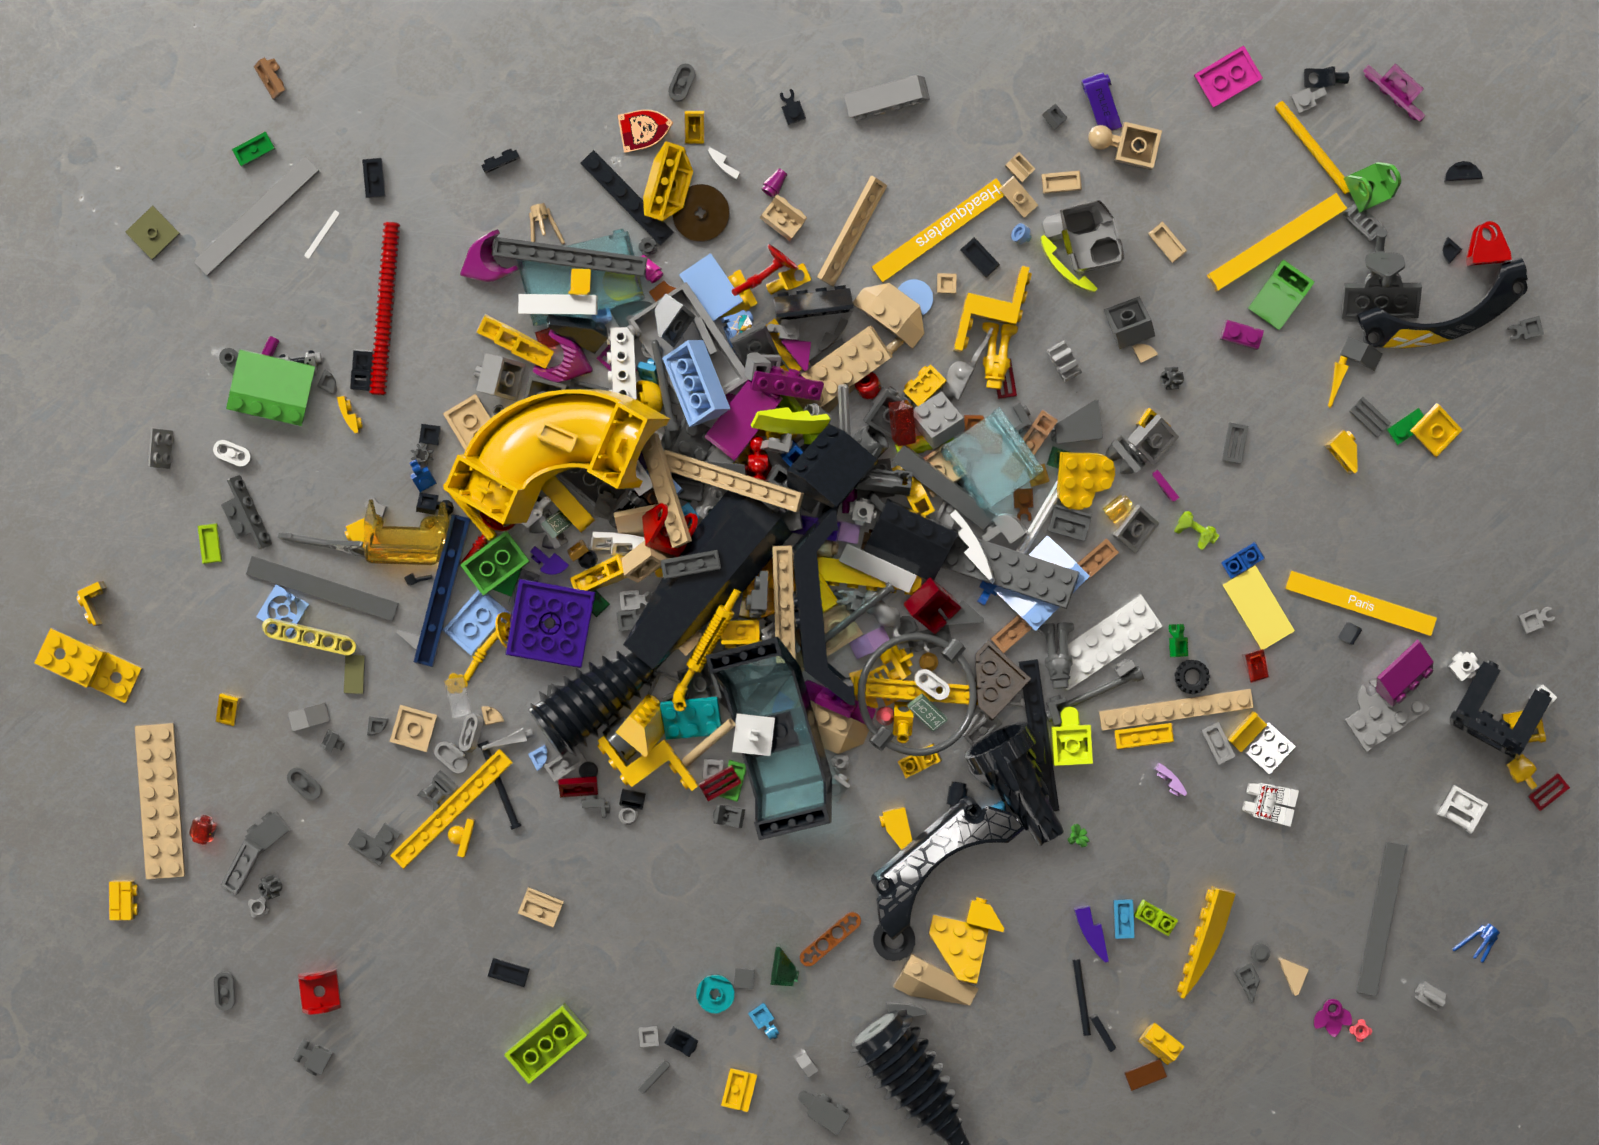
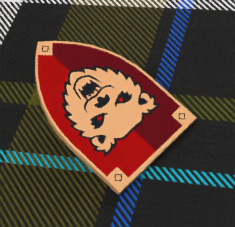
M637 110L618 115L624 153L645 149L657 144L669 132L673 121L664 114L653 110Z

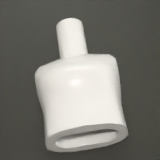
M545 496L540 502L536 501L527 523L522 524L529 528L540 519L543 509L551 502V499Z

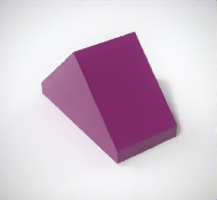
M783 339L781 341L783 346L804 372L807 371L811 342Z

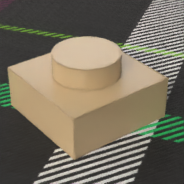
M937 273V293H956L957 274Z

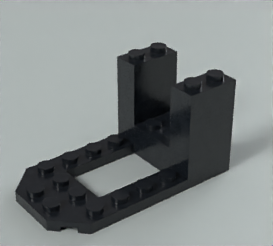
M1490 660L1488 662L1483 661L1457 710L1451 714L1450 724L1518 761L1552 700L1549 697L1551 693L1542 688L1539 691L1535 689L1514 728L1511 729V724L1500 719L1498 722L1493 719V714L1485 710L1479 711L1501 671L1498 669V664Z

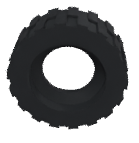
M880 924L874 931L873 943L881 957L886 960L900 961L912 953L915 946V934L911 926L902 932L904 942L897 949H891L886 945L885 936L887 933Z

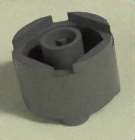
M623 716L621 720L617 718L609 725L610 729L606 728L602 733L619 753L621 752L628 761L638 751L616 733L627 719Z

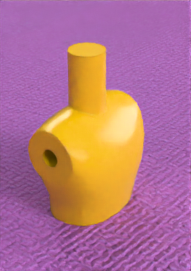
M1521 754L1518 761L1513 759L1506 764L1515 783L1518 784L1525 781L1531 790L1537 787V784L1531 777L1537 769L1524 754Z

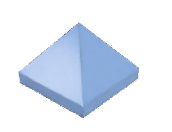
M609 306L597 309V315H592V319L596 322H602L604 325L610 322L612 316Z

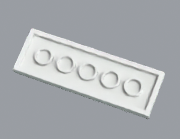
M1139 595L1068 643L1069 656H1072L1073 665L1070 670L1067 691L1162 627V624L1142 595Z

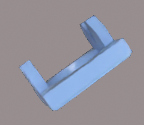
M276 584L256 617L263 622L270 618L268 608L271 606L275 609V619L281 620L282 618L289 617L293 620L291 623L298 624L309 603ZM279 596L287 597L286 601L280 604L273 600ZM292 601L297 606V615L291 612L290 604ZM286 605L289 612L286 616L278 614L279 606ZM270 624V625H268V626L273 627V629L276 630V624ZM289 628L286 631L288 637L291 636L294 628Z

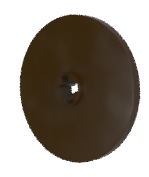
M697 184L688 188L683 208L674 213L672 217L677 230L684 237L696 242H706L718 237L725 230L729 221L730 210L726 198L718 189L710 185ZM699 208H702L703 211H706V213L703 214V218H700L699 215H696V213L699 212Z

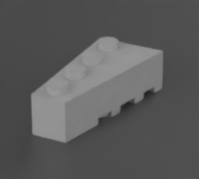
M919 75L844 95L849 117L855 118L856 121L866 119L869 114L874 113V116L885 113V110L892 109V111L904 108L903 106L910 104L913 106L922 103V101L930 100L925 77Z

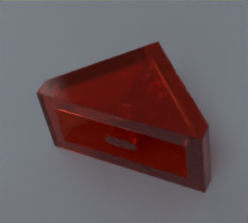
M1263 649L1242 654L1251 683L1269 677Z

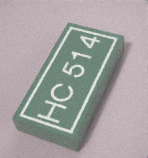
M559 510L542 522L541 525L554 539L568 529L572 523Z
M920 694L908 704V709L932 731H935L948 721L947 716L923 694Z

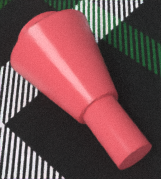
M886 706L881 707L876 713L877 721L884 726L892 724L894 721L893 709Z

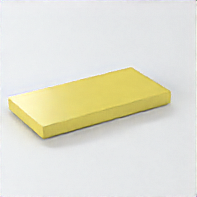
M1256 565L1222 585L1261 651L1295 631Z

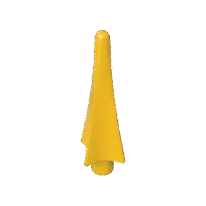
M1340 356L1339 363L1335 362L1332 389L1328 403L1329 408L1333 406L1338 389L1349 368L1346 365L1348 358Z

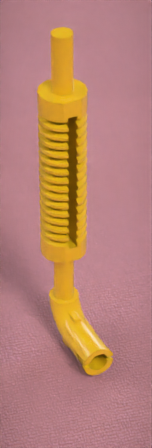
M733 590L725 606L719 605L714 617L710 621L711 623L707 626L702 638H700L691 657L688 659L686 665L689 669L681 683H678L673 694L672 702L676 711H683L685 709V694L688 690V684L695 672L702 671L707 662L705 655L712 654L715 645H717L721 638L720 636H722L729 621L732 619L734 612L731 609L741 593L739 590Z

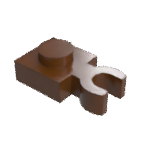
M1033 488L1013 489L1014 508H1020L1017 518L1021 521V515L1026 514L1028 521H1031L1032 515L1028 508L1034 507Z

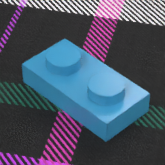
M1133 899L1113 900L1115 939L1135 938Z

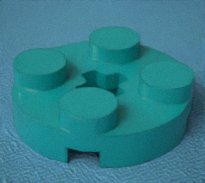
M717 974L706 976L699 983L696 991V997L700 1006L705 1011L715 1014L728 1009L732 1005L735 995L732 983L726 977ZM718 989V992L721 993V996H717L716 999H713V995L710 994V991Z

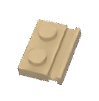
M528 887L518 914L554 927L564 901Z

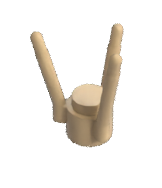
M545 203L531 206V213H529L531 242H535V221L539 222L542 235H546L543 221L547 219V216L561 244L564 245L565 241L551 216L550 209L546 208Z

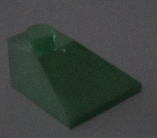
M776 943L770 985L793 986L794 982H798L799 971L796 970V965L781 944Z

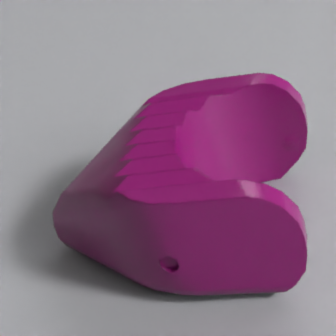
M498 229L477 239L470 246L460 272L461 276L484 282H493L508 277L519 270L517 265L510 268L501 267L494 259L491 247L495 237L500 234Z
M550 330L548 335L559 342L563 349V361L557 366L546 367V369L535 365L532 370L535 374L550 381L563 382L591 373L593 368L578 344Z

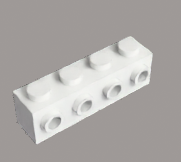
M627 327L610 328L608 339L606 340V344L610 345V352H607V364H611V371H608V383H612V390L609 391L627 395L636 400L634 336Z

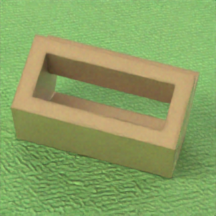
M1020 152L1005 165L1021 183L1035 170Z

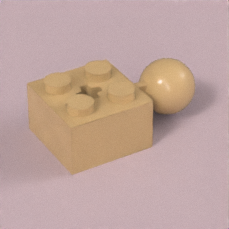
M1124 122L1121 134L1117 136L1113 135L1108 127L1098 125L1090 130L1088 140L1090 145L1097 150H1103L1109 146L1117 147L1114 162L1152 170L1162 130ZM1140 142V146H1142L1143 149L1141 148L1138 151L1136 150V147L1133 146V144Z

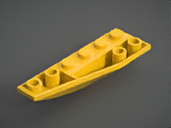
M1211 886V890L1207 889L1204 899L1207 903L1205 908L1202 907L1199 915L1201 923L1200 926H1196L1193 937H1196L1194 945H1190L1188 951L1190 960L1189 963L1184 965L1182 973L1185 976L1183 981L1179 982L1177 988L1180 998L1184 999L1213 958L1227 925L1236 895L1234 892Z

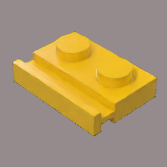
M730 1068L721 1106L748 1112L757 1074Z

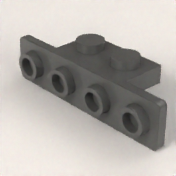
M238 475L228 479L227 482L234 498L221 504L236 538L239 539L251 533L258 549L272 545L270 536L262 523V519L256 510L253 499L250 497L242 477Z

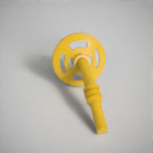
M507 612L497 615L495 622L496 631L481 648L477 649L478 652H475L476 656L472 657L473 661L464 674L465 680L470 681L479 664L483 663L482 659H485L484 656H487L486 652L498 639L507 648V644L504 641L508 642L511 615ZM501 618L505 619L507 623H501Z

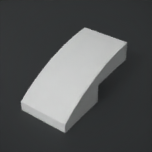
M709 148L708 153L715 164L724 173L737 181L740 172L724 164L727 156Z

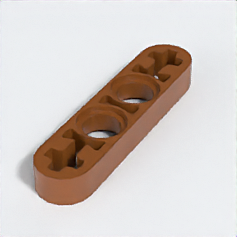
M856 912L847 913L800 953L801 963L807 967L814 965L860 926L861 918ZM849 916H856L857 924H850L847 927L850 930L846 932L845 927L842 926L840 923L843 921L844 924H846L849 922ZM834 928H841L843 936L840 938L833 937L832 931ZM820 940H826L829 944L828 948L824 951L817 947ZM814 946L821 955L817 957L815 953L812 956V962H805L803 960L805 958L804 954H811L813 952L811 947Z

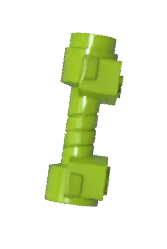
M1184 511L1177 521L1178 524L1174 532L1180 534L1191 527L1201 534L1198 542V547L1201 550L1208 543L1214 544L1219 537L1216 529L1213 526H1207L1206 528L1193 520L1194 516L1190 511Z

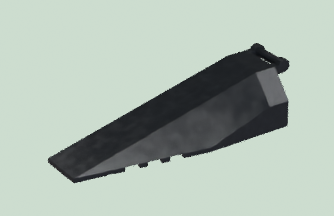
M728 490L697 526L691 537L692 541L687 543L685 549L679 555L680 557L718 550L721 569L669 579L662 578L623 645L652 670L712 620L719 605L725 606L734 589L739 590L741 595L773 557L772 546H782L792 535V532L781 519L787 509L776 506L779 511L775 513L760 500Z

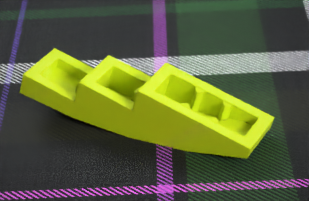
M789 407L758 411L751 423V427L778 433L814 434L821 433L831 419L827 414L811 416L809 411L792 413Z

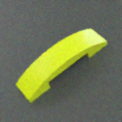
M1044 234L1042 235L1040 242L1043 252L1058 274L1072 285L1094 293L1098 288L1085 275L1078 280L1052 254L1057 247Z

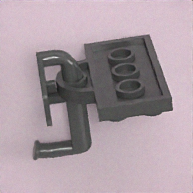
M1384 228L1376 231L1375 253H1370L1365 258L1366 267L1372 272L1366 276L1364 283H1344L1342 319H1358V313L1375 307L1397 318H1419L1422 284L1402 283L1399 272L1405 268V260L1401 254L1385 253V237L1388 232Z

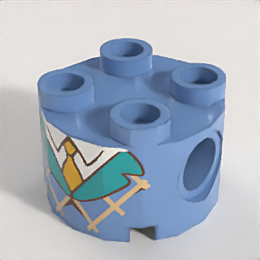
M741 310L736 314L722 318V323H726L723 329L731 348L733 346L730 338L753 327L752 322L754 319L750 311Z

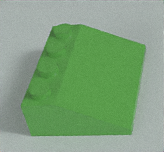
M240 349L226 409L302 426L315 366Z

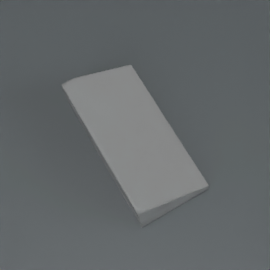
M980 711L973 717L968 729L962 736L973 746L990 735L1002 723L997 716L991 721Z

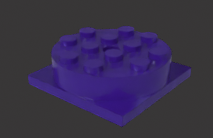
M519 579L510 618V631L505 655L582 668L595 592ZM551 617L554 620V625L551 628H546L543 622Z

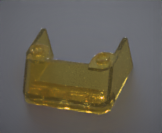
M369 499L364 519V555L366 561L375 564L434 565L438 563L450 523L445 502L440 503L438 515L425 517L422 519L420 527L383 526V518L376 514L373 499Z

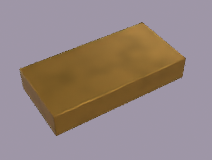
M580 540L570 547L567 552L574 562L589 550L585 542Z

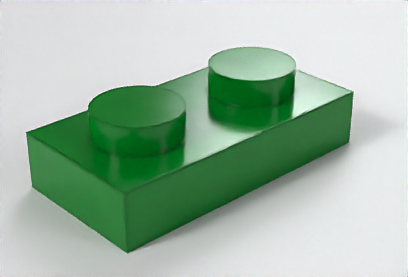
M265 131L233 148L232 151L242 167L275 150V147Z
M1417 408L1386 429L1396 445H1399L1413 435L1410 430L1424 415Z

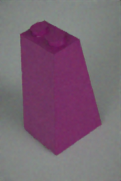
M751 380L745 383L729 404L730 410L722 414L704 436L734 461L760 430L751 427L758 411L776 409L783 399L779 394L751 390Z

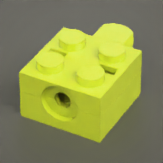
M1070 706L1065 707L1060 714L1061 726H1051L1053 765L1093 764L1091 725H1080L1078 710Z

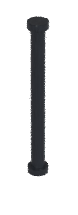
M487 740L477 744L478 748L482 750V746L489 744ZM490 749L482 750L486 761L492 757ZM499 776L494 783L511 823L510 828L513 830L522 825L517 820Z

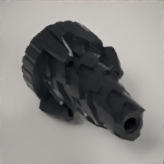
M1017 722L1005 726L974 744L965 753L964 757L969 764L970 773L992 791L997 790L1002 801H1006L1012 812L1017 814L1025 830L1030 831L1038 846H1042L1064 832L1060 821L1050 805L1052 801L1049 797L1048 788L1042 778L1043 773L1039 765L1046 764L1043 738L1040 732L1031 729L1029 723Z

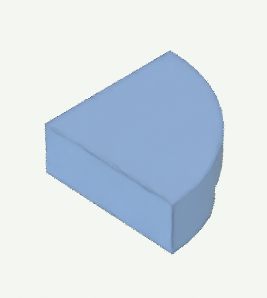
M546 745L528 754L537 771L544 766L547 760L548 752Z

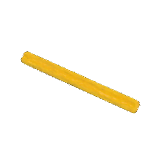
M1284 101L1276 104L1275 109L1342 192L1348 194L1350 191L1345 183L1344 175Z

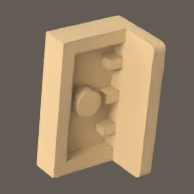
M776 195L762 213L760 219L790 241L802 227L807 217L801 210L790 205L785 198Z

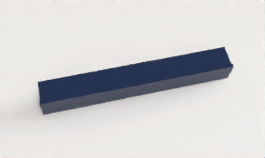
M455 514L451 515L413 661L415 663L434 667L471 523L470 518Z

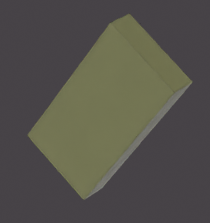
M345 655L344 693H364L365 655Z

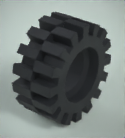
M1186 660L1176 668L1175 682L1181 691L1188 694L1201 693L1209 685V669L1201 661ZM1194 669L1198 671L1200 678L1196 684L1186 682L1185 674L1188 670Z

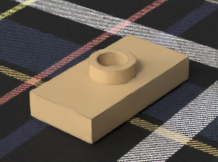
M1014 176L999 188L1023 218L1038 206Z

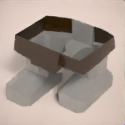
M1100 200L1062 209L1059 214L1047 216L1042 222L1044 235L1051 242L1064 240L1067 255L1070 254L1073 270L1078 274L1119 264L1124 260L1121 239H1119L1115 219Z

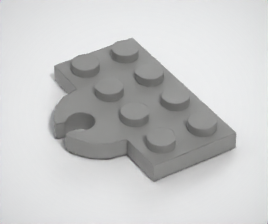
M1369 680V683L1376 687L1377 680ZM1364 685L1360 687L1357 694V703L1360 709L1346 718L1345 722L1366 752L1430 709L1417 689L1414 691L1410 690L1403 702L1400 704L1396 703L1392 707L1377 692L1373 696H1369L1366 693V687Z

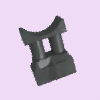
M440 770L433 777L432 783L426 790L422 789L417 796L427 797L433 804V811H436L442 799L446 795L451 794L458 786ZM438 789V794L433 798L431 794Z

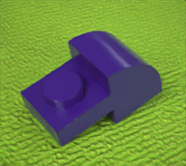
M536 546L530 551L533 554L531 558L538 564L542 562L544 564L540 571L545 574H559L569 567V564L556 553H553L549 558Z

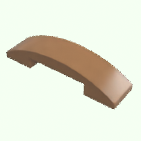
M1042 409L1000 472L1016 483L1058 422V419Z

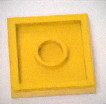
M1436 403L1410 431L1434 457H1437L1463 430Z

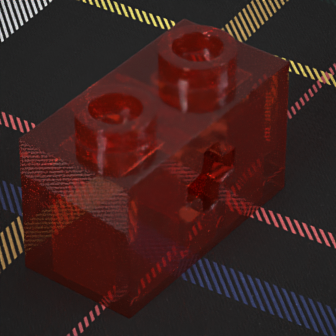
M908 400L888 403L892 440L897 446L916 443L913 406Z

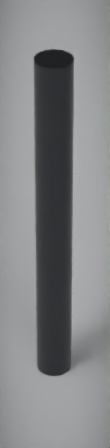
M1074 959L1073 967L1083 1036H1089L1091 1031L1080 959Z

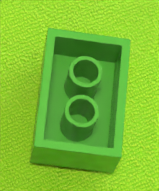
M505 531L460 564V566L481 594L485 596L530 563V561L509 532Z

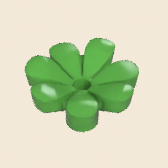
M1079 824L1072 825V833L1068 838V842L1070 844L1076 842L1082 848L1086 847L1087 843L1090 842L1089 838L1085 836L1087 834L1086 829L1083 828L1081 830Z

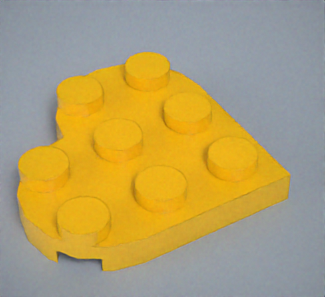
M1060 452L1057 481L1058 499L1068 509L1081 510L1090 507L1095 492L1109 489L1112 486L1115 477L1113 461L1105 455L1098 453Z

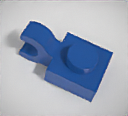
M416 459L409 463L414 472L410 475L419 492L437 484L427 466L421 468Z
M982 581L979 588L983 589V592L977 602L985 605L990 594L997 595L994 591L997 586Z

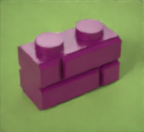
M1226 320L1220 339L1257 350L1260 347L1264 330L1254 329V327Z

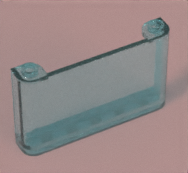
M624 229L614 230L612 235L567 246L635 256L630 234L628 231L624 232ZM517 260L525 294L570 295L568 291H571V270L582 269ZM591 270L590 295H598L597 311L645 299L640 276ZM530 314L533 327L547 324V316L549 314ZM550 314V315H560V316H570V317L580 316V315Z

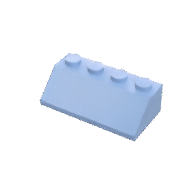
M687 340L662 358L689 427L718 418L730 410L703 340Z

